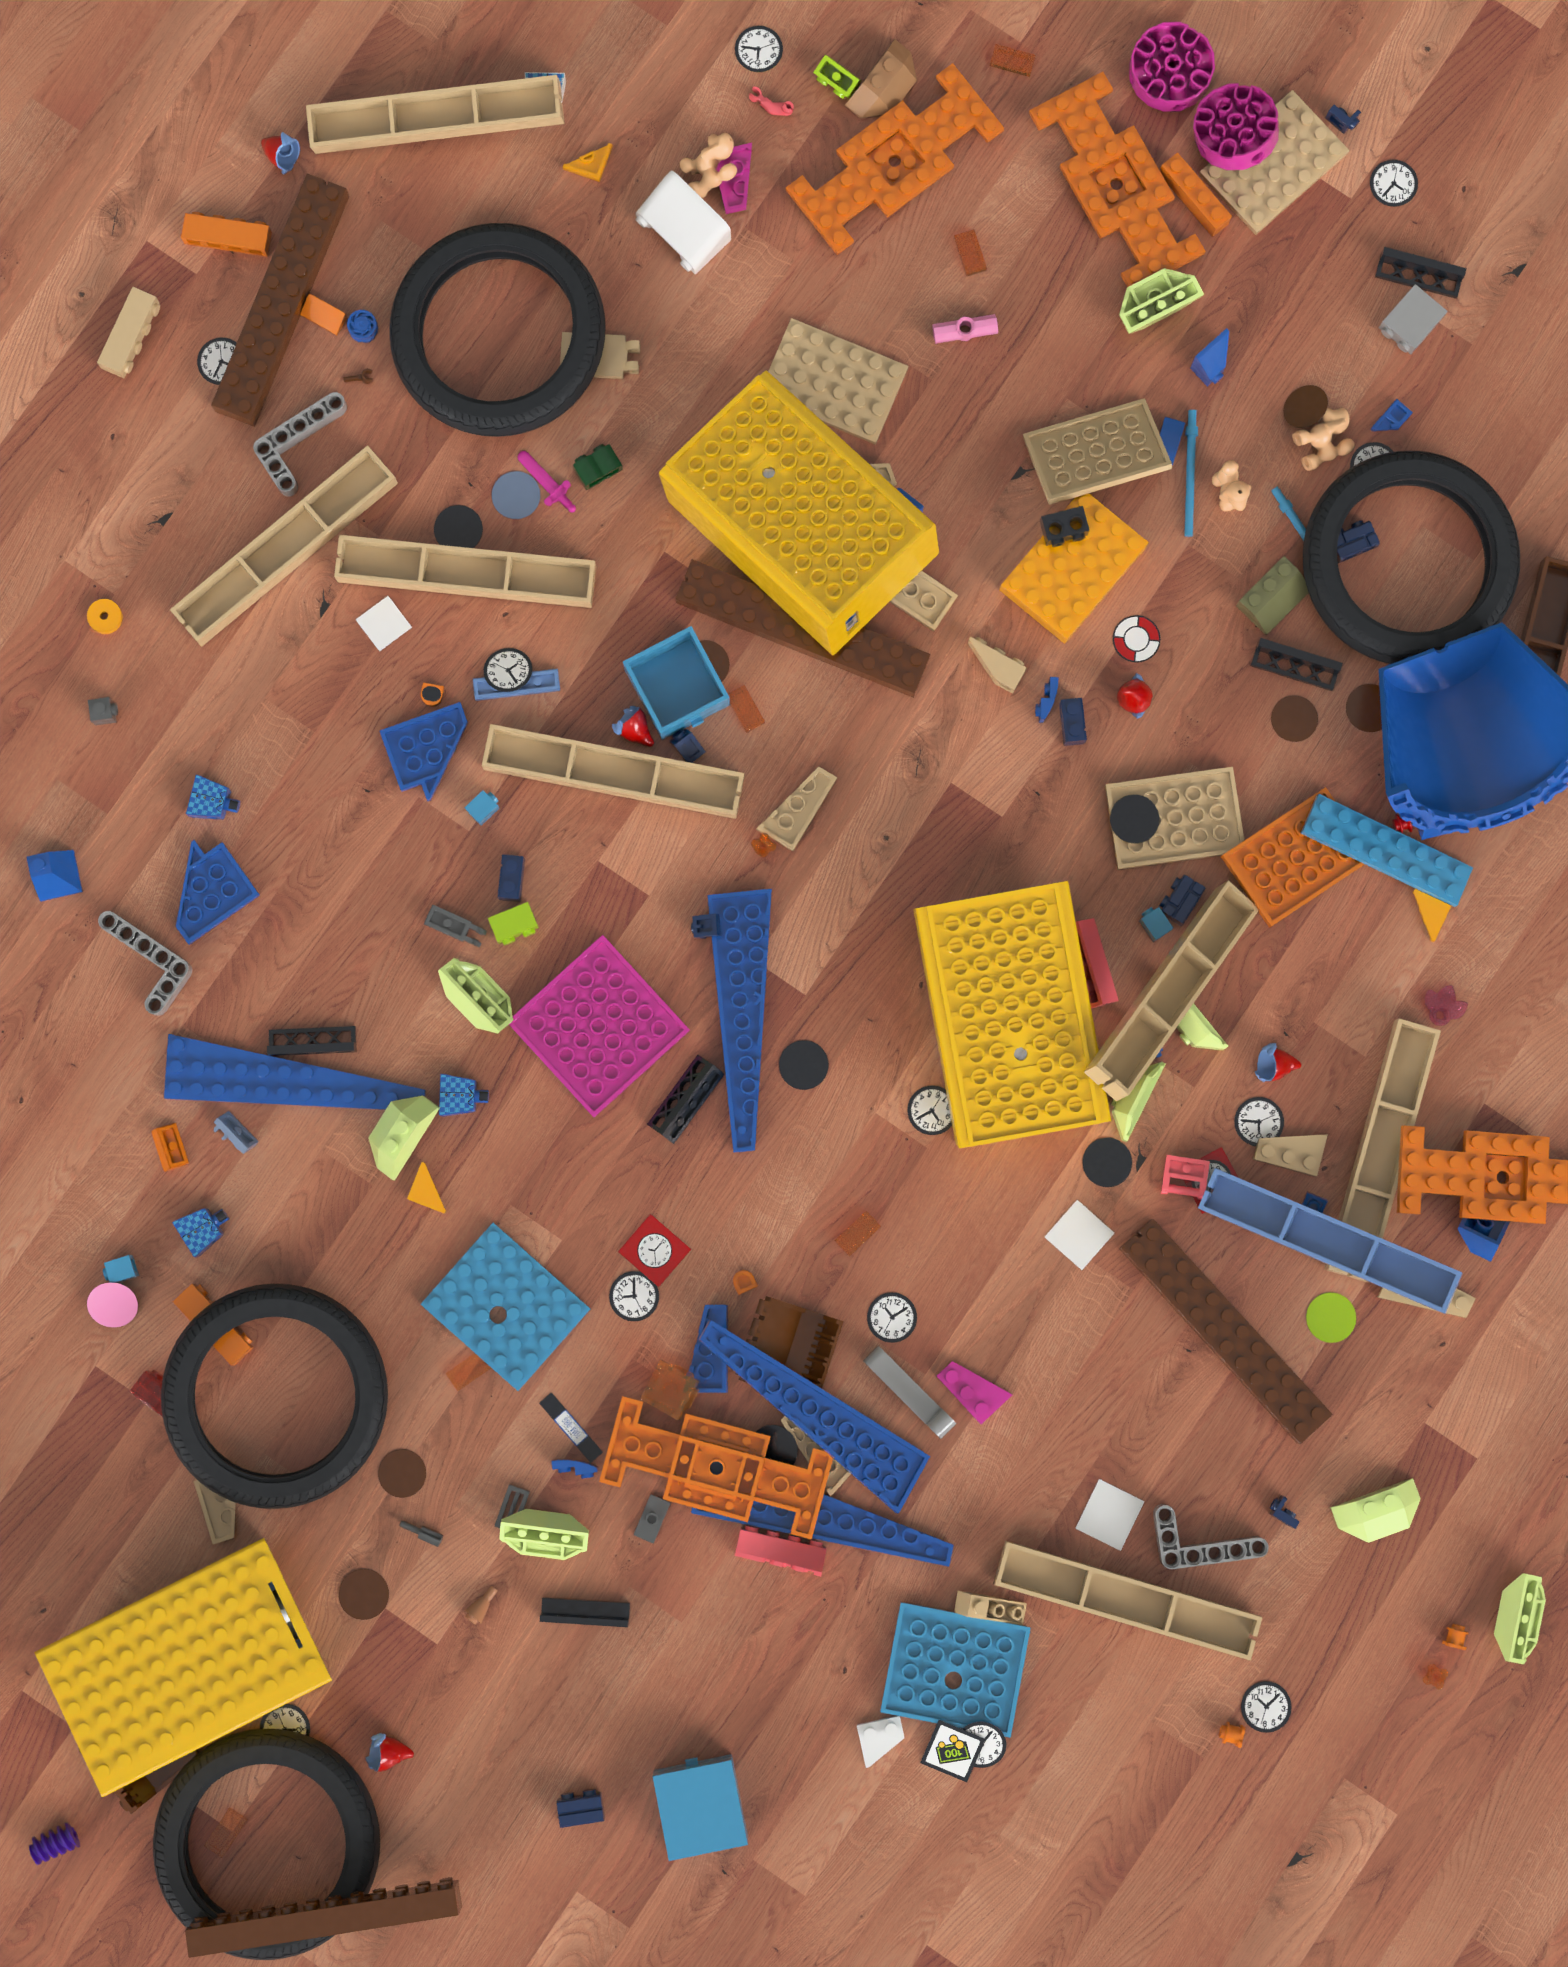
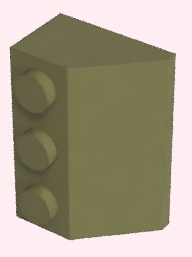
M1283 556L1239 600L1236 607L1267 635L1308 594L1305 579L1301 572Z

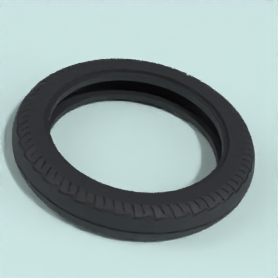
M510 223L480 224L464 228L442 238L428 248L410 267L397 290L390 316V347L396 370L404 386L415 401L430 415L448 426L470 434L491 437L512 436L535 430L552 422L572 407L583 395L591 383L602 357L606 331L605 313L599 290L590 272L582 261L564 244L544 232L523 225ZM495 259L520 261L530 264L550 276L560 286L569 300L573 327L568 351L556 372L544 384L523 396L503 401H484L462 395L442 382L428 364L423 346V326L429 305L438 290L448 279L470 265Z
M1411 450L1396 451L1369 458L1351 467L1339 476L1323 493L1310 516L1303 543V572L1313 605L1329 629L1357 652L1377 661L1393 664L1429 649L1442 650L1445 644L1450 641L1499 624L1510 607L1517 588L1520 573V547L1517 531L1506 505L1493 487L1479 474L1454 459L1436 453ZM1394 486L1424 487L1448 497L1469 516L1481 538L1484 549L1485 570L1478 596L1463 617L1440 629L1425 632H1407L1393 629L1377 622L1355 604L1340 576L1337 561V545L1345 518L1350 510L1368 495Z
M261 1284L246 1287L221 1297L203 1309L186 1326L173 1346L166 1363L161 1388V1409L164 1426L175 1453L186 1469L201 1484L219 1496L241 1505L264 1509L290 1508L316 1501L334 1492L350 1480L373 1452L384 1426L388 1404V1384L384 1363L379 1349L366 1327L351 1311L333 1298L316 1290L291 1284ZM265 1317H284L299 1320L326 1334L346 1358L355 1386L353 1417L338 1445L314 1465L286 1474L272 1475L252 1472L226 1459L206 1437L200 1425L195 1405V1388L198 1372L211 1347L233 1328L245 1322Z
M254 1729L239 1732L214 1742L195 1755L180 1770L167 1789L157 1814L153 1835V1860L162 1894L172 1912L186 1928L191 1922L195 1921L194 1918L208 1916V1920L217 1918V1914L226 1912L204 1892L191 1865L188 1839L194 1811L204 1793L215 1781L234 1770L251 1765L273 1764L292 1768L313 1779L326 1791L340 1814L346 1843L343 1868L333 1891L328 1897L341 1895L342 1899L351 1897L350 1894L363 1891L364 1894L370 1892L377 1872L380 1855L378 1817L370 1793L361 1777L339 1753L317 1739L298 1732L282 1729ZM335 1935L223 1953L251 1960L283 1959L310 1951L330 1940Z

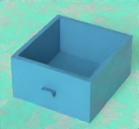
M692 626L623 661L624 670L661 740L691 725L694 728L704 723L703 719L730 706V697Z
M732 1754L698 1761V1757L685 1759L686 1764L654 1770L652 1777L669 1861L748 1845V1834Z

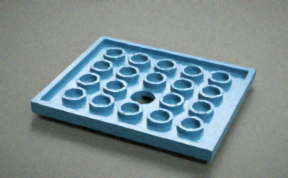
M494 1222L420 1304L517 1391L523 1387L591 1309ZM496 1306L503 1307L507 1312L505 1321L499 1324L494 1323L490 1318V1311Z
M900 1602L880 1712L937 1723L938 1720H941L958 1728H964L974 1722H987L998 1727L1005 1737L1011 1738L1031 1627L971 1618L951 1611ZM949 1672H957L962 1677V1683L956 1689L948 1688L945 1684V1676Z

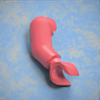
M758 87L752 88L753 92L758 94V97L750 93L749 99L752 102L758 101L760 106L769 114L789 116L792 114L794 109L792 102H772L769 98H765Z

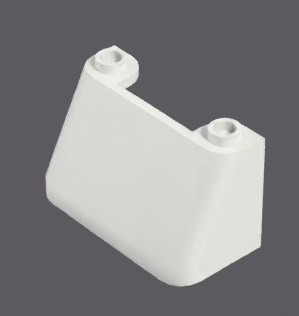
M672 170L663 178L636 212L638 224L643 228L652 227L680 254L682 260L680 264L688 272L691 270L694 274H697L731 241L729 225Z

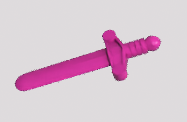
M519 452V462L550 494L544 500V503L547 506H551L559 501L569 512H575V505L565 495L571 487V483L565 480L559 486L528 452Z

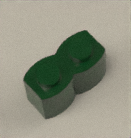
M601 444L593 449L594 453L586 456L584 454L575 459L573 469L586 490L623 470V466L610 444L606 446Z

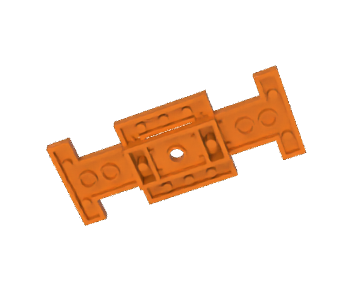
M953 63L936 75L937 81L947 93L920 114L915 116L902 100L836 149V154L847 168L815 191L803 175L786 187L788 194L836 255L854 243V239L842 225L872 203H876L888 218L954 168V164L943 150L975 127L987 143L1004 131L1003 125ZM896 157L901 163L894 167L889 164V160Z
M1101 72L1029 110V114L1039 131L1055 122L1059 123L1076 153V156L1061 163L1059 166L1099 238L1101 239L1116 230L1117 232L1120 231L1138 263L1121 273L1122 279L1126 286L1129 287L1164 268L1176 270L1204 255L1206 251L1196 233L1178 243L1175 241L1158 211V208L1173 201L1175 197L1135 126L1133 125L1116 135L1096 102L1113 92V88L1104 72ZM1117 180L1121 182L1122 187L1115 190L1111 187L1110 183Z
M1401 1126L1396 1213L1419 1215L1421 1212V1193L1460 1196L1459 1218L1546 1224L1547 1203L1568 1204V1160L1549 1159L1550 1137L1465 1130L1463 1132V1152L1424 1149L1425 1127ZM1500 1171L1506 1175V1180L1503 1184L1497 1180V1174Z
M622 1396L599 1482L621 1487L627 1466L668 1477L663 1496L664 1500L748 1522L753 1501L796 1512L790 1534L812 1540L833 1458L826 1451L813 1448L808 1469L765 1458L771 1436L687 1413L685 1414L680 1434L638 1423L644 1402ZM717 1461L723 1465V1471L720 1474H713L711 1472L710 1465L713 1462Z

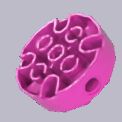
M1182 22L1160 23L1149 28L1136 42L1129 62V81L1136 95L1148 106L1163 112L1182 111L1195 105L1206 94L1215 70L1214 51L1208 39L1201 32L1198 33L1195 29L1190 28L1189 25Z
M1239 83L1227 84L1212 90L1200 101L1194 116V138L1200 155L1211 165L1225 170H1244L1260 164L1272 153L1279 138L1278 110L1272 97L1259 87L1253 85L1251 87L1246 85L1239 86Z

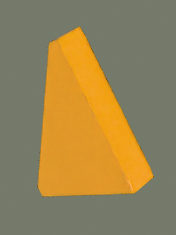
M608 143L596 151L593 150L568 164H563V170L600 182L613 145Z
M1414 889L1412 893L1417 901L1430 941L1435 942L1451 905Z
M421 1162L407 1199L445 1214L446 1209L426 1163Z

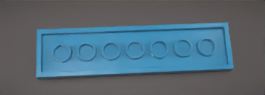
M1321 794L1316 796L1301 831V834L1453 907L1458 905L1473 867Z

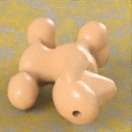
M722 133L718 136L711 134L708 137L709 147L704 148L695 160L683 158L680 161V168L683 172H691L692 175L699 172L702 175L701 181L688 184L701 198H704L712 188L721 185L722 181L734 178L737 173V168L733 163L726 164L719 172L717 171L720 161L730 157L734 148V141L728 133Z
M1327 407L1323 416L1324 423L1314 426L1310 433L1306 430H1299L1292 434L1293 441L1297 446L1311 443L1318 450L1317 455L1310 454L1301 459L1302 465L1307 471L1316 469L1324 461H1331L1338 455H1347L1354 449V441L1349 438L1343 439L1337 446L1331 443L1332 434L1344 432L1349 425V413L1345 408L1332 410Z
M1234 460L1226 461L1219 472L1215 473L1212 477L1213 485L1221 487L1219 506L1223 511H1231L1233 509L1242 511L1246 507L1250 495L1251 485L1238 480L1239 465Z

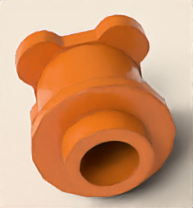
M1452 1623V1627H1447L1446 1641L1443 1640L1442 1644L1466 1650L1467 1647L1464 1646L1466 1634L1468 1635L1469 1632L1465 1631V1626Z
M1227 1721L1225 1725L1220 1727L1219 1738H1222L1223 1744L1229 1742L1241 1748L1246 1727L1241 1724L1239 1726L1231 1725Z

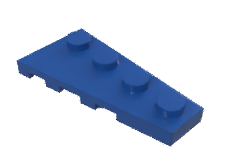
M705 1305L683 1393H728V1365L698 1340L709 1320L728 1330V1305Z

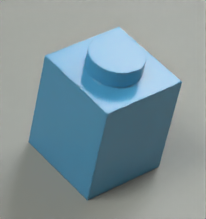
M484 790L464 807L480 826L500 809L496 804L499 800L491 792L487 794Z
M1150 907L1141 914L1143 918L1139 922L1153 942L1173 929L1160 907L1155 910Z
M127 1255L104 1263L103 1275L105 1280L110 1283H119L139 1276L133 1255Z

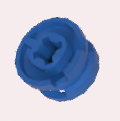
M367 310L353 312L347 321L348 331L351 337L358 343L371 342L375 339L376 334H378L377 321L373 314Z

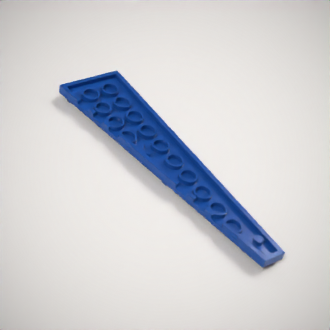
M168 1034L164 1099L386 1110L391 1101L425 1096L426 1090Z

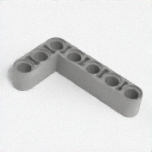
M333 392L255 441L253 445L254 452L284 496L291 497L295 495L298 491V484L280 455L346 413L347 404L340 393ZM334 401H341V405L338 408L331 407ZM317 412L324 413L323 417L318 420L313 419L314 414ZM298 424H306L303 430H295ZM280 435H287V440L285 442H278V437ZM263 446H269L267 453H260V449ZM273 464H281L278 471H271ZM285 481H292L290 488H282Z
M111 911L103 912L98 918L99 926L165 971L145 1000V1009L149 1013L156 1016L163 1015L192 974L191 965ZM108 917H114L115 919L111 927H106L105 925ZM131 928L132 936L129 939H124L123 932ZM145 940H149V949L146 951H142V942ZM166 952L168 954L167 961L160 963L158 960L159 955ZM180 964H184L186 967L182 975L176 973V968ZM172 982L173 990L165 993L164 985ZM155 1000H160V1009L153 1011L152 1003Z
M877 1346L863 1360L940 1439L957 1424L882 1348Z
M1160 1504L1153 1511L1159 1560L1168 1569L1260 1558L1268 1552V1543L1265 1539L1258 1536L1180 1546L1176 1516L1172 1507ZM1168 1509L1170 1513L1168 1519L1160 1520V1510ZM1167 1530L1173 1534L1170 1542L1162 1540V1534ZM1255 1541H1260L1262 1543V1550L1254 1553L1252 1545ZM1233 1544H1239L1241 1547L1240 1553L1236 1556L1230 1552ZM1217 1547L1219 1555L1214 1559L1210 1558L1208 1554L1210 1548ZM1190 1550L1197 1551V1558L1194 1561L1187 1560V1553ZM1170 1552L1176 1556L1173 1564L1165 1562V1556Z

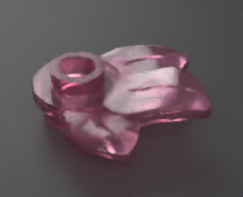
M1452 985L1442 988L1438 994L1428 990L1424 998L1425 1005L1430 1011L1429 1018L1437 1026L1446 1025L1450 1019H1459L1466 1012L1468 1006L1467 1002L1456 1001ZM1438 1011L1443 1013L1442 1019L1437 1018L1436 1013Z

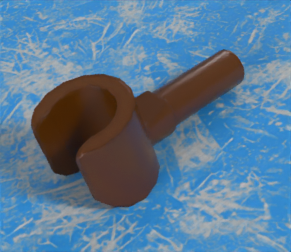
M368 368L364 369L362 374L344 377V382L362 381L365 384H370L373 378L367 379L364 375L372 374L373 371Z

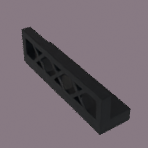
M1384 247L1380 254L1375 278L1410 287L1416 284L1422 290L1457 299L1467 268ZM1383 263L1392 265L1395 272L1390 275L1381 273ZM1409 269L1413 271L1416 277L1408 280L1404 278L1401 272ZM1427 274L1432 275L1436 283L1427 285L1421 277ZM1446 280L1455 281L1454 292L1446 290L1442 282Z
M1260 638L1250 666L1333 691L1337 675L1341 671L1343 663ZM1259 652L1268 654L1271 662L1266 665L1258 663ZM1286 659L1290 662L1292 668L1287 671L1281 670L1277 662ZM1303 665L1308 666L1312 675L1303 677L1297 668ZM1324 671L1333 674L1330 685L1321 682L1318 674Z
M356 1026L269 1030V1046H267V1055L269 1056L357 1052ZM343 1031H351V1042L341 1043L337 1037ZM321 1032H326L332 1037L328 1043H318L315 1040ZM299 1033H305L310 1038L306 1044H297L294 1041ZM274 1034H283L289 1039L285 1045L274 1046Z
M697 1055L647 1125L674 1144L725 1074L713 1064ZM700 1063H703L705 1065L703 1069L699 1073H696V1069L698 1068ZM690 1082L689 1088L683 1091L684 1085ZM678 1099L676 1106L670 1109L673 1100ZM665 1117V1121L660 1128L657 1127L656 1124L660 1118Z
M543 1597L539 1622L628 1627L630 1603Z

